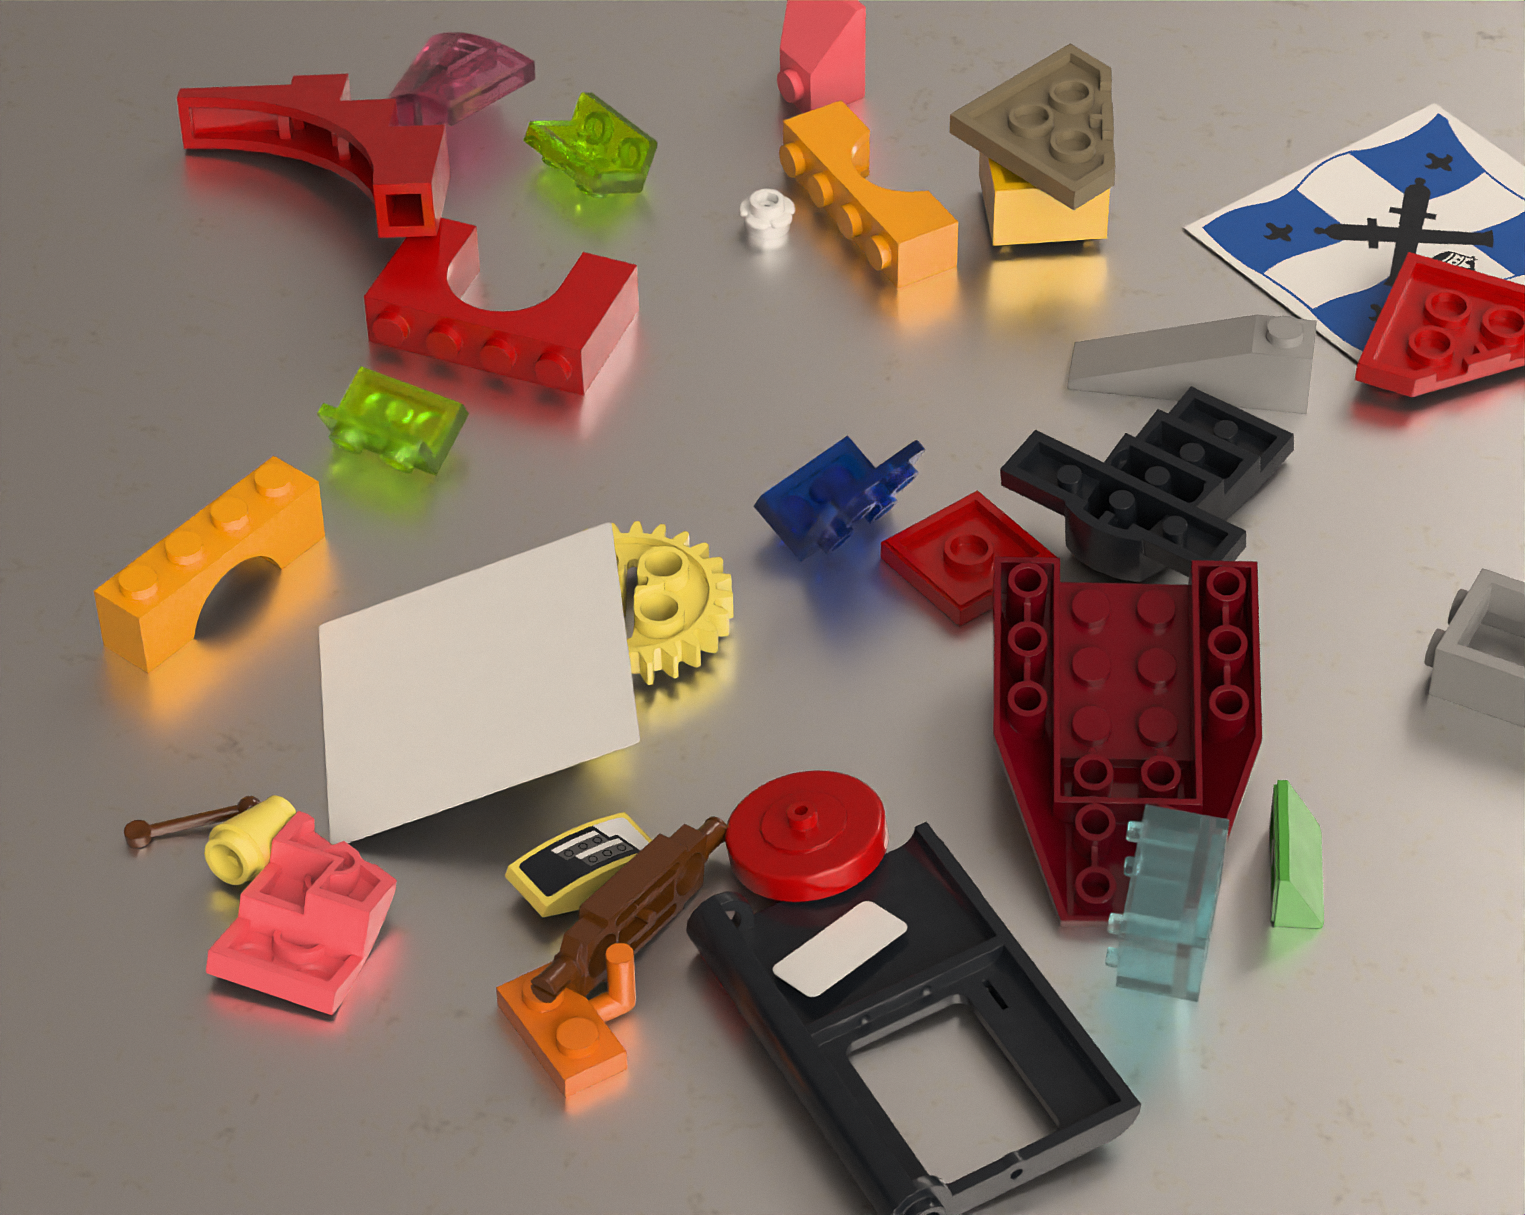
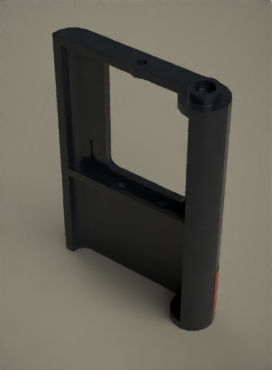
M927 821L915 826L913 835L904 845L886 853L879 865L864 880L841 893L812 901H781L754 914L750 904L743 895L738 892L726 891L713 895L703 901L692 912L687 921L686 932L700 953L701 958L737 1011L743 1016L877 1215H961L1112 1141L1123 1134L1134 1123L1140 1113L1142 1104ZM862 902H873L907 924L906 932L818 996H806L773 973V967L778 962ZM727 911H735L732 919L727 915ZM963 1003L972 1009L1058 1128L1055 1132L1017 1151L1010 1152L968 1175L945 1184L943 1179L928 1174L847 1057L854 1050L952 1004Z

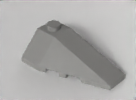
M1250 315L1078 341L1074 343L1067 389L1179 401L1192 386L1235 407L1307 414L1317 320L1297 319L1290 316Z

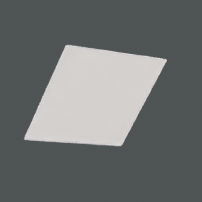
M610 522L323 623L318 628L329 838L332 845L342 841L346 843L354 842L637 744L640 741L614 537Z

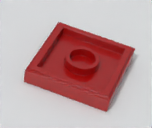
M978 490L881 542V559L959 627L993 609L992 592L995 557L1057 558V556Z

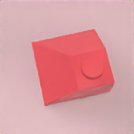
M787 0L780 42V72L777 75V84L783 98L787 102L793 103L803 113L840 100L847 105L865 97L866 7L858 0Z

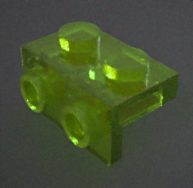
M582 92L580 94L571 120L530 121L523 140L542 155V161L546 165L563 171L577 182L576 187L578 190L596 198H606L608 194L641 193L658 146L654 138L592 92Z
M360 366L339 407L336 408L322 403L317 415L331 432L329 439L340 448L354 454H361L363 449L377 453L386 464L407 474H411L414 468L437 476L469 413L462 403Z

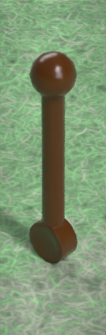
M246 796L238 802V805L150 825L144 820H134L129 822L124 828L125 840L132 848H142L147 846L153 837L227 821L261 801L254 796Z

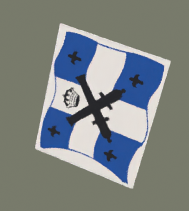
M1433 103L1183 227V229L1300 319L1317 320L1316 331L1358 362L1408 252L1525 285V165L1445 109Z

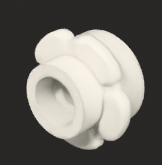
M774 189L758 190L751 195L750 199L744 200L739 206V215L745 218L746 232L759 240H775L786 235L790 229L792 214L795 213L794 203Z

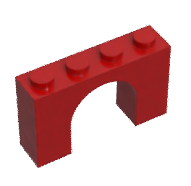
M442 217L437 236L406 237L364 295L369 342L581 396L585 395L639 311L637 265L586 252L581 254L558 290L548 299L537 305L514 311H490L471 306L463 302L461 298L480 272L477 226Z

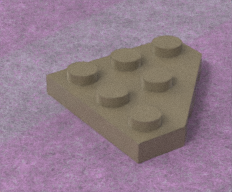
M1070 43L951 113L949 133L1074 211L1113 187L1115 183L1111 67Z

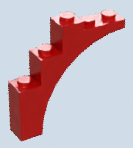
M348 74L294 75L289 85L180 88L177 95V104L184 149H233L264 152L303 160L331 170L349 180L371 199L376 210L379 238L437 236L451 177L445 124L399 126L396 99L351 100Z

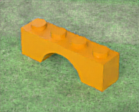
M842 100L783 120V145L779 148V158L785 173L791 178L795 177L807 190L813 203L818 208H823L837 223L843 236L847 239H852L866 254L871 266L877 271L881 270L897 289L957 267L958 221L928 190L895 191L877 186L865 179L869 175L870 129Z
M272 456L95 589L94 596L103 645L149 674L194 639L197 621L207 597L219 580L234 566L246 559L260 556L283 570L325 537L319 481L276 456Z

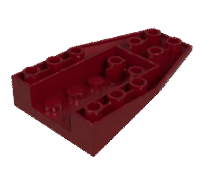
M995 557L992 592L993 741L1060 926L1198 929L1262 743L1257 561L1192 560L1187 585L1060 582V558Z

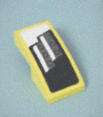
M625 812L606 816L568 830L529 851L508 866L505 878L542 917L579 910L581 904L648 845L652 839Z

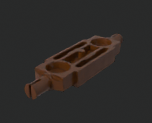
M712 816L705 820V823L698 829L683 824L670 837L662 834L657 835L580 905L579 920L564 933L560 951L554 956L553 962L531 980V983H533L531 985L533 994L542 1002L552 1003L566 987L585 997L601 981L605 983L607 981L606 950L608 947L616 943H625L632 947L635 955L684 909V903L703 886L705 863L708 861L709 855L720 844L725 842L727 824L720 818Z

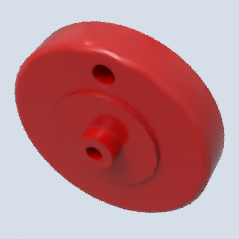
M822 770L796 772L778 777L761 785L736 806L728 819L727 829L725 830L726 849L731 868L737 879L746 888L758 895L789 902L823 899L855 886L871 874L879 865L889 843V829L885 810L876 791L856 777Z

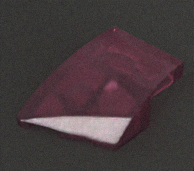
M444 32L433 35L426 42L387 99H396L400 126L442 125L444 123L452 126L535 80V62L515 49L489 38L462 32Z

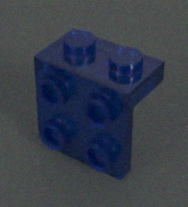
M847 435L763 493L753 507L800 562L819 549H822L826 555H829L851 538L855 533V530L852 528L853 525L863 518L871 525L881 519L897 504L898 500L894 495L902 491L918 476L919 471L914 465L926 449L918 440H915L875 468Z

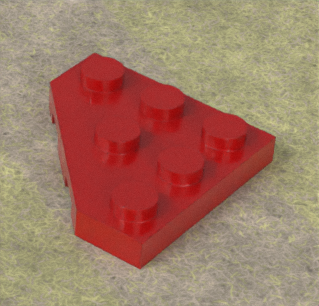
M1408 252L1358 361L1355 381L1409 397H1415L1524 366L1525 285Z

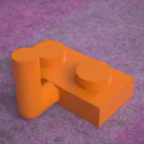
M616 943L608 947L606 950L608 991L589 1000L567 987L552 1003L542 1002L533 994L531 990L533 983H531V980L544 971L552 962L496 987L498 1007L565 1098L627 1069L626 1050L606 1025V1022L631 1011L636 1004L634 951L628 944Z

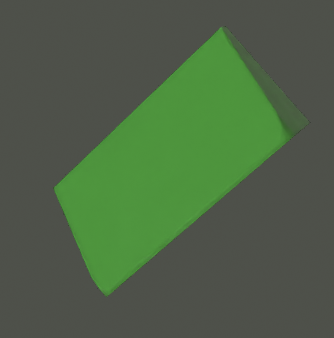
M1277 780V785L1274 784L1269 822L1271 921H1274V926L1322 928L1324 925L1322 831L1317 820L1289 781Z

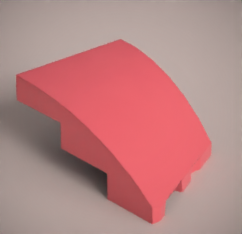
M298 811L272 839L270 862L241 893L237 919L208 950L206 973L333 1015L343 1002L369 956L395 894L397 880L376 864L365 861L360 857L359 852L345 841L332 845L315 832L314 818L307 813Z

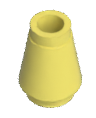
M273 795L265 801L215 826L210 832L209 841L204 849L205 859L209 868L218 878L232 885L253 881L270 862L272 839L297 813L295 808L285 798Z

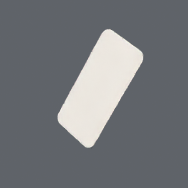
M862 902L778 962L773 967V973L806 996H818L906 932L907 924L873 902Z

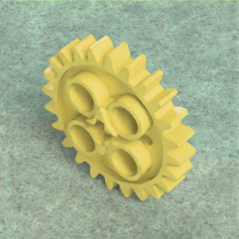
M634 521L629 533H620L618 527L611 523L624 618L627 610L628 570L632 567H637V586L634 591L633 635L627 639L631 673L641 674L647 685H651L654 682V671L662 669L674 679L679 677L678 663L681 661L698 668L701 666L700 650L716 653L718 651V637L729 635V619L734 616L731 574L723 572V559L721 557L709 558V544L706 542L690 547L689 532L683 531L670 539L666 537L665 524H660L651 534L643 533L640 521Z

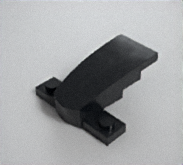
M1191 386L1169 413L1157 409L1136 437L1125 433L1105 462L1038 430H1034L1001 467V486L1064 516L1066 547L1076 559L1096 571L1118 579L1141 582L1168 567L1189 577L1192 560L1235 561L1246 548V530L1226 520L1256 493L1294 451V434Z

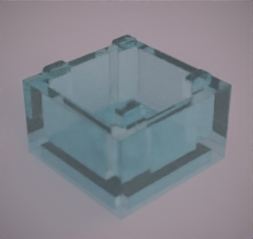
M1146 804L1142 823L1129 821L1126 839L1136 842L1138 845L1135 857L1127 856L1125 859L1124 875L1131 877L1124 914L1111 913L1107 929L1109 933L1120 935L1119 948L1108 947L1105 958L1106 966L1117 968L1116 987L1194 1002L1199 1001L1222 881L1229 828L1228 819Z

